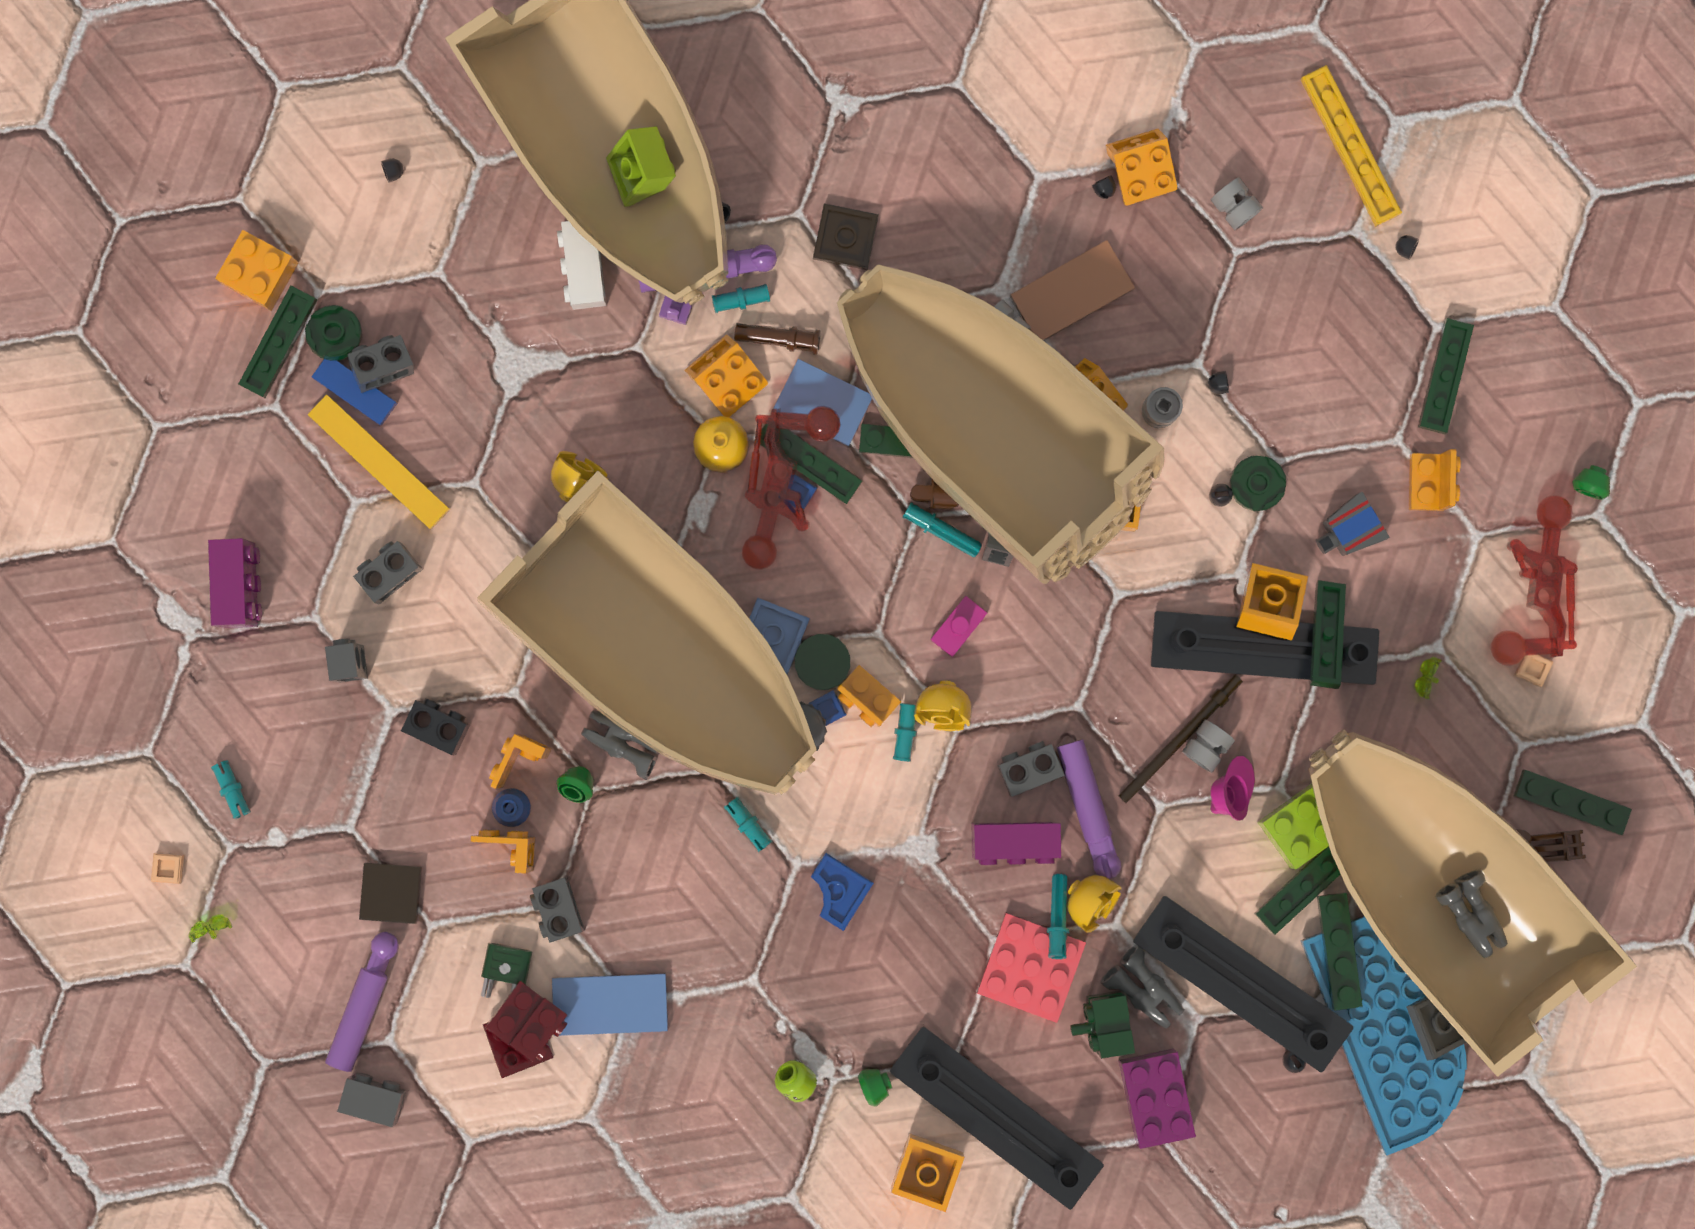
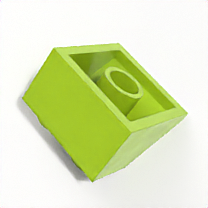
M657 126L628 129L606 157L624 207L631 206L665 190L676 177L674 165L670 162L665 149V142L660 136Z

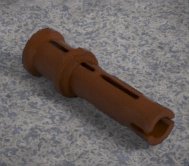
M736 323L734 340L787 347L789 352H794L795 350L811 351L813 355H817L821 331L798 330L797 327L786 330Z

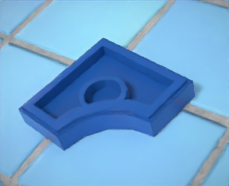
M825 853L811 875V878L819 884L823 893L824 906L820 917L844 931L874 883L828 853Z

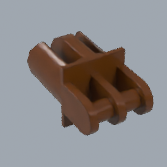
M933 479L931 480V485H915L910 492V497L913 501L930 502V509H953L959 506Z
M1583 830L1530 835L1532 837L1531 841L1556 839V843L1533 846L1537 852L1557 851L1558 855L1542 856L1546 862L1586 858V854H1583L1582 846H1585V844L1581 842L1580 835L1583 834ZM1567 835H1572L1573 843H1567ZM1573 847L1574 855L1569 856L1568 848Z

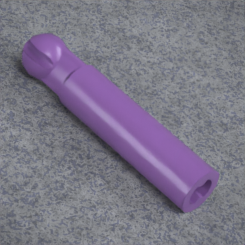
M764 244L739 251L734 249L727 250L729 273L726 277L728 279L738 277L739 274L772 270L777 262L776 251L769 245ZM639 281L641 293L656 291Z
M1084 740L1056 747L1081 830L1093 859L1094 871L1096 875L1109 879L1114 878L1120 873L1121 861L1116 854L1111 838L1112 831Z
M381 932L375 935L371 941L372 954L368 965L360 969L325 1063L331 1067L346 1072H352L388 979L385 974L389 960L398 952V939L391 933Z

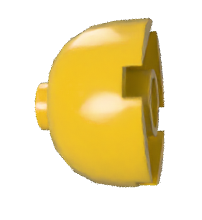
M717 416L709 418L700 424L694 435L693 448L695 456L701 465L710 471L723 473L733 470L742 464L748 454L749 441L746 431L739 422L730 417Z
M561 451L554 461L551 470V481L554 488L560 493L559 497L568 502L597 471L605 478L608 475L607 472L587 458L582 462L575 459L576 453Z
M940 681L939 684L925 688L917 699L914 712L915 720L924 726L926 721L935 723L933 729L941 731L964 730L965 724L968 727L970 726L972 715L971 702L968 695L951 681Z
M1099 875L1088 876L1082 881L1076 880L1068 890V894L1071 895L1068 900V912L1072 920L1085 932L1091 933L1100 926L1096 921L1102 916L1106 919L1115 907L1121 895L1118 891L1122 889L1121 886L1111 879Z

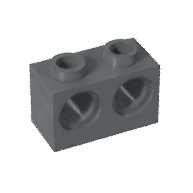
M401 335L383 337L377 344L371 346L361 345L351 351L352 353L347 354L349 365L361 393L414 374V366ZM390 353H398L401 356L396 361H390L386 358ZM365 362H370L374 365L368 371L359 368Z
M391 541L379 550L380 555L373 561L370 559L364 561L357 567L358 573L353 576L376 604L382 603L423 570L406 547L399 541L396 543ZM401 554L404 558L403 566L399 569H393L391 565L392 558L395 555ZM374 572H379L382 576V581L377 587H372L369 583V578Z
M338 639L332 641L333 646L325 647L329 681L341 683L368 679L364 645L356 644L355 640Z
M1044 741L1029 746V753L1019 756L1017 752L1002 757L1003 763L999 764L998 768L1010 797L1065 776L1052 744L1045 746ZM1041 754L1047 755L1050 759V766L1045 771L1039 770L1035 765L1036 758ZM1013 765H1020L1024 769V777L1020 781H1013L1009 776V770Z
M568 876L532 888L534 894L530 895L531 903L534 910H539L542 921L539 922V928L543 938L548 937L549 943L585 931ZM548 889H554L559 895V900L555 905L548 904L544 898L545 892ZM556 916H562L567 920L568 926L565 931L560 932L554 928L553 920Z

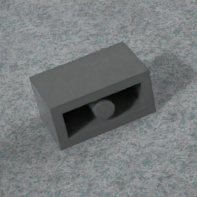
M356 1073V1076L351 1075L348 1077L337 1112L389 1127L395 1126L398 1122L406 1090L400 1089V1084L393 1081L384 1080L383 1084L372 1081L373 1077L364 1073Z

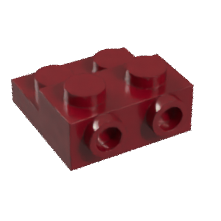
M519 981L485 1026V1029L528 1061L533 1062L535 1058L541 1060L548 1052L550 1046L546 1043L554 1034L558 1037L568 1024L564 1021L567 1014Z

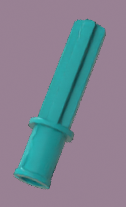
M913 502L910 503L902 518L924 529V533L927 531L971 557L977 556L982 547L979 541L935 517L936 513L932 515Z
M1053 874L1051 927L1047 928V933H1049L1048 958L1052 959L1067 958L1066 940L1070 930L1066 928L1067 875Z

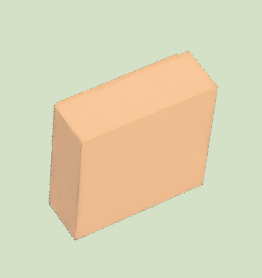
M1526 650L1515 672V676L1538 687H1542L1553 661L1530 650Z
M153 853L151 882L181 884L184 855Z

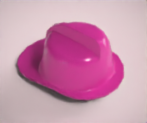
M1236 756L1231 760L1226 775L1215 780L1212 784L1210 807L1212 813L1231 815L1237 821L1243 820L1246 817L1255 784L1254 770L1246 757Z

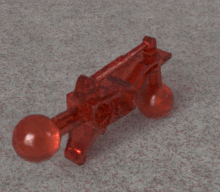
M817 406L810 410L808 414L781 412V408L772 409L771 415L760 414L755 417L757 422L755 443L751 457L748 490L745 492V498L754 504L756 508L762 509L756 534L750 536L742 546L743 560L753 569H766L774 563L777 557V549L771 539L778 514L790 519L799 531H806L810 527L809 521L806 520L804 509L801 507L800 499L802 495L799 491L791 489L798 462L786 456L779 441V429L807 431L808 435L816 441H829L835 438L841 426L837 412L831 407ZM763 423L768 424L764 438L768 465L760 491L756 487ZM778 463H782L787 467L788 473L784 479L777 477L775 474V466ZM771 490L778 492L780 495V502L777 506L768 502L767 495ZM788 500L795 502L796 510L792 507Z
M1557 495L1544 498L1536 510L1537 520L1544 527L1541 553L1528 549L1518 539L1507 543V549L1512 551L1516 563L1518 562L1520 566V577L1530 579L1526 607L1539 611L1549 627V638L1524 639L1515 631H1501L1492 640L1490 650L1494 659L1502 665H1516L1523 660L1524 656L1550 654L1551 658L1563 656V650L1575 649L1577 647V643L1574 640V573L1577 572L1578 568L1575 563L1569 561L1564 556H1558L1561 529L1570 523L1573 512L1570 503L1565 498ZM1524 561H1525L1531 568H1526ZM1545 561L1552 565L1553 571L1550 576L1546 575L1542 570V565ZM1563 574L1566 575L1569 641H1565L1567 625L1559 605ZM1541 589L1546 590L1549 594V600L1546 604L1542 603L1539 599L1538 594Z

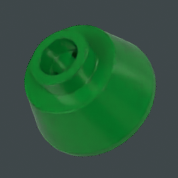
M1591 465L1590 469L1584 468L1575 477L1572 484L1575 491L1591 498L1603 500L1610 495V477L1606 475L1607 470Z
M584 767L569 768L556 781L559 793L569 801L583 803L590 800L593 796L594 780L590 771Z
M863 1069L858 1075L861 1089L869 1105L876 1107L889 1096L888 1090L893 1087L887 1072L881 1074L879 1069Z

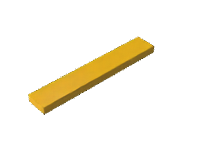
M1325 65L1303 76L1300 80L1375 227L1401 215L1402 211L1328 66Z
M327 394L307 414L429 529H432L450 510Z

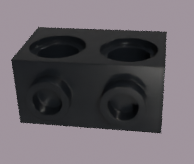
M427 698L423 702L415 700L401 732L450 755H456L470 727V724L464 722L466 717L453 710H450L449 714L438 710L440 704ZM426 711L430 714L431 722L427 727L423 728L418 723V716L421 712ZM452 723L456 727V735L449 740L443 735V729L447 724Z

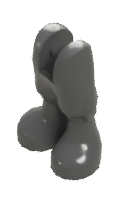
M593 710L589 717L601 725L609 726L605 736H601L598 732L584 727L581 735L608 752L611 757L624 758L635 766L637 775L647 780L656 764L657 757L631 747L626 741H634L656 754L659 753L617 726L601 712Z
M1479 869L1460 876L1454 880L1455 884L1444 886L1436 893L1435 897L1441 905H1446L1452 910L1456 916L1455 919L1459 930L1464 932L1477 952L1483 958H1487L1493 954L1492 947L1486 938L1487 936L1500 949L1505 947L1508 942L1493 907L1481 895L1479 888L1486 880L1483 871ZM1462 893L1470 903L1472 912L1467 909L1462 899Z
M1135 945L1125 953L1120 963L1143 983L1144 989L1138 987L1119 965L1112 967L1103 976L1100 983L1109 990L1119 989L1127 994L1135 1009L1141 1010L1154 1022L1167 1029L1171 1023L1155 1007L1164 1000L1168 1004L1167 1006L1179 1015L1185 1009L1167 987L1164 978L1152 973L1144 962L1145 953L1139 945Z

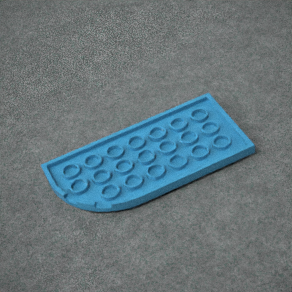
M1365 916L1352 920L1351 926L1363 1007L1332 1010L1322 932L1301 940L1326 1007L1351 1023L1354 1027L1342 1044V1048L1383 1152L1387 1156L1425 1140L1443 1126V1122L1448 1118L1453 1109H1456L1462 1096L1467 1059L1463 1044L1434 1060L1427 1061L1406 1006L1426 997V995L1398 965L1377 937Z

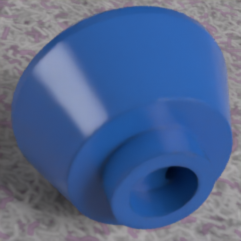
M514 788L499 792L492 803V813L495 819L507 827H516L524 823L531 810L530 801L526 794Z

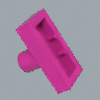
M965 596L930 640L953 657L987 615V612Z

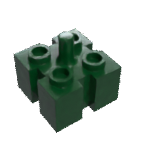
M1121 991L1087 996V1003L1083 1004L1085 1020L1088 1022L1072 1024L1070 1026L1072 1036L1088 1034L1090 1049L1096 1052L1101 1059L1134 1054L1135 1048L1126 995L1122 994Z

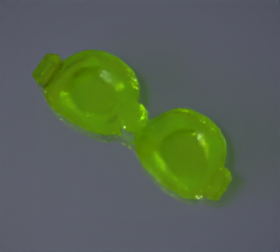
M1431 657L1421 664L1420 671L1423 675L1416 680L1415 690L1424 699L1430 700L1429 695L1432 682L1438 683L1439 681L1433 675L1442 662L1441 659Z
M215 915L208 922L199 921L194 924L189 932V938L194 943L196 939L208 932L211 938L215 939L217 935L214 930H221L227 927L232 928V924L225 916Z

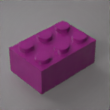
M243 538L208 540L211 626L224 629L258 627V620L262 619V607L260 603L257 604V592L261 591V579L259 575H256V564L260 563L259 548L255 546L254 542Z
M1061 823L971 824L972 858L979 860L980 865H997V859H1007L1009 864H1026V859H1035L1037 864H1054L1055 858H1061Z
M1173 1048L1118 1060L1135 1142L1139 1149L1195 1138L1196 1134L1178 1052Z

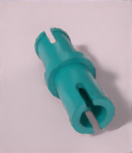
M763 284L743 290L742 287H738L733 292L712 295V302L715 313L734 308L743 310L748 305L770 302L767 285Z
M900 703L898 728L894 730V734H897L894 760L911 762L913 737L917 735V731L914 730L916 705Z
M226 760L220 762L225 772L224 774H222L218 764L212 766L211 769L220 785L221 790L219 793L221 797H225L233 819H238L241 817L237 808L238 805L244 816L251 811L241 792L243 787L240 782L237 783L229 761Z
M736 797L724 807L738 824L740 833H745L758 852L773 842L757 823L759 819L756 815L752 816L739 797Z

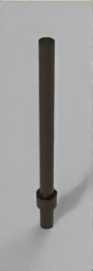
M1235 674L1220 690L1217 688L1209 696L1211 700L1137 775L1118 797L1127 803L1196 732L1204 720H1207L1219 707L1223 708L1230 700L1228 697L1243 681Z

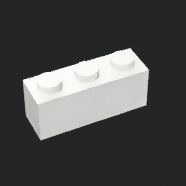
M569 221L561 222L562 230L557 231L559 248L564 247L565 258H560L562 275H567L568 285L563 286L565 302H570L573 310L607 306L600 251L582 237Z

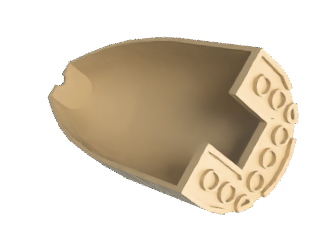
M529 0L507 16L492 6L445 38L519 159L536 183L577 232L605 257L642 283L679 303L685 302V304L693 305L705 297L703 292L712 287L716 290L728 282L726 277L729 273L727 237L723 206L710 153L678 82L628 0ZM657 126L660 136L665 142V149L670 162L674 165L676 177L665 190L631 206L624 207L606 157L628 129Z
M877 265L872 270H867L860 277L859 283L861 285L855 290H845L839 297L837 306L856 365L881 416L911 456L935 483L1041 583L1047 584L1050 579L1054 582L1064 579L1068 576L1071 567L1074 565L1078 569L1097 555L1130 521L1129 516L1132 513V508L1134 506L1140 507L1152 491L1150 488L1152 478L1155 480L1159 478L1163 469L1164 447L1059 352L1029 329L987 302L951 285L915 273Z
M599 471L558 512L557 522L523 558L517 555L477 597V601L589 704L617 726L669 759L699 773L774 795L778 792L781 795L786 793L796 782L792 776L797 771L800 774L806 771L815 761L812 755L817 749L802 707L787 674L766 639L736 601L713 576Z
M1345 730L1340 731L1332 738L1333 744L1325 751L1320 748L1309 758L1311 762L1309 773L1319 816L1330 851L1348 891L1377 937L1398 965L1497 1077L1544 1041L1535 1023L1579 989L1588 1002L1592 1003L1637 967L1630 956L1537 850L1502 816L1457 780L1429 763L1395 747L1354 732L1347 733ZM1479 869L1483 871L1486 880L1479 888L1481 895L1493 907L1508 942L1505 947L1500 949L1487 936L1486 938L1493 950V954L1487 958H1483L1473 947L1464 932L1459 930L1455 919L1456 916L1452 910L1446 905H1441L1435 897L1436 893L1444 886L1455 884L1454 880L1460 876ZM1462 893V899L1467 909L1472 912L1470 903Z

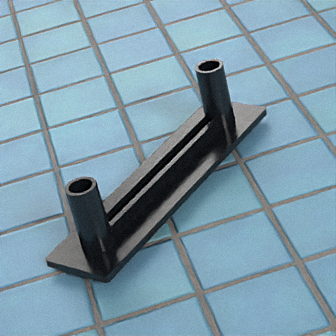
M1156 611L1154 613L1150 665L1155 668L1310 680L1313 623L1299 622L1293 639L1288 640L1238 628V617ZM1344 626L1341 683L1376 684L1379 629Z
M1167 896L1162 897L1133 939L1136 945H1139L1143 950L1319 1072H1323L1354 1028L1351 1023Z
M921 1027L890 1069L892 1075L1069 1210L1075 1206L1104 1167V1164L926 1027Z

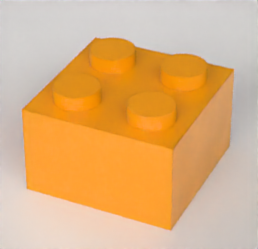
M242 230L215 279L224 286L272 311L299 262L289 254Z
M1252 563L1246 579L1237 627L1292 640L1299 625L1308 576Z
M909 1133L891 1185V1193L946 1212L965 1158L963 1152Z

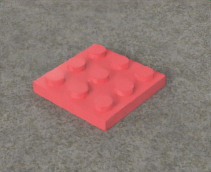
M1005 913L977 994L1057 1023L1086 942L1067 935V958H1048L1049 933H1047V928Z

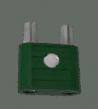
M488 943L481 977L484 978L481 996L491 997L494 980L512 983L511 991L519 981L526 985L532 951Z

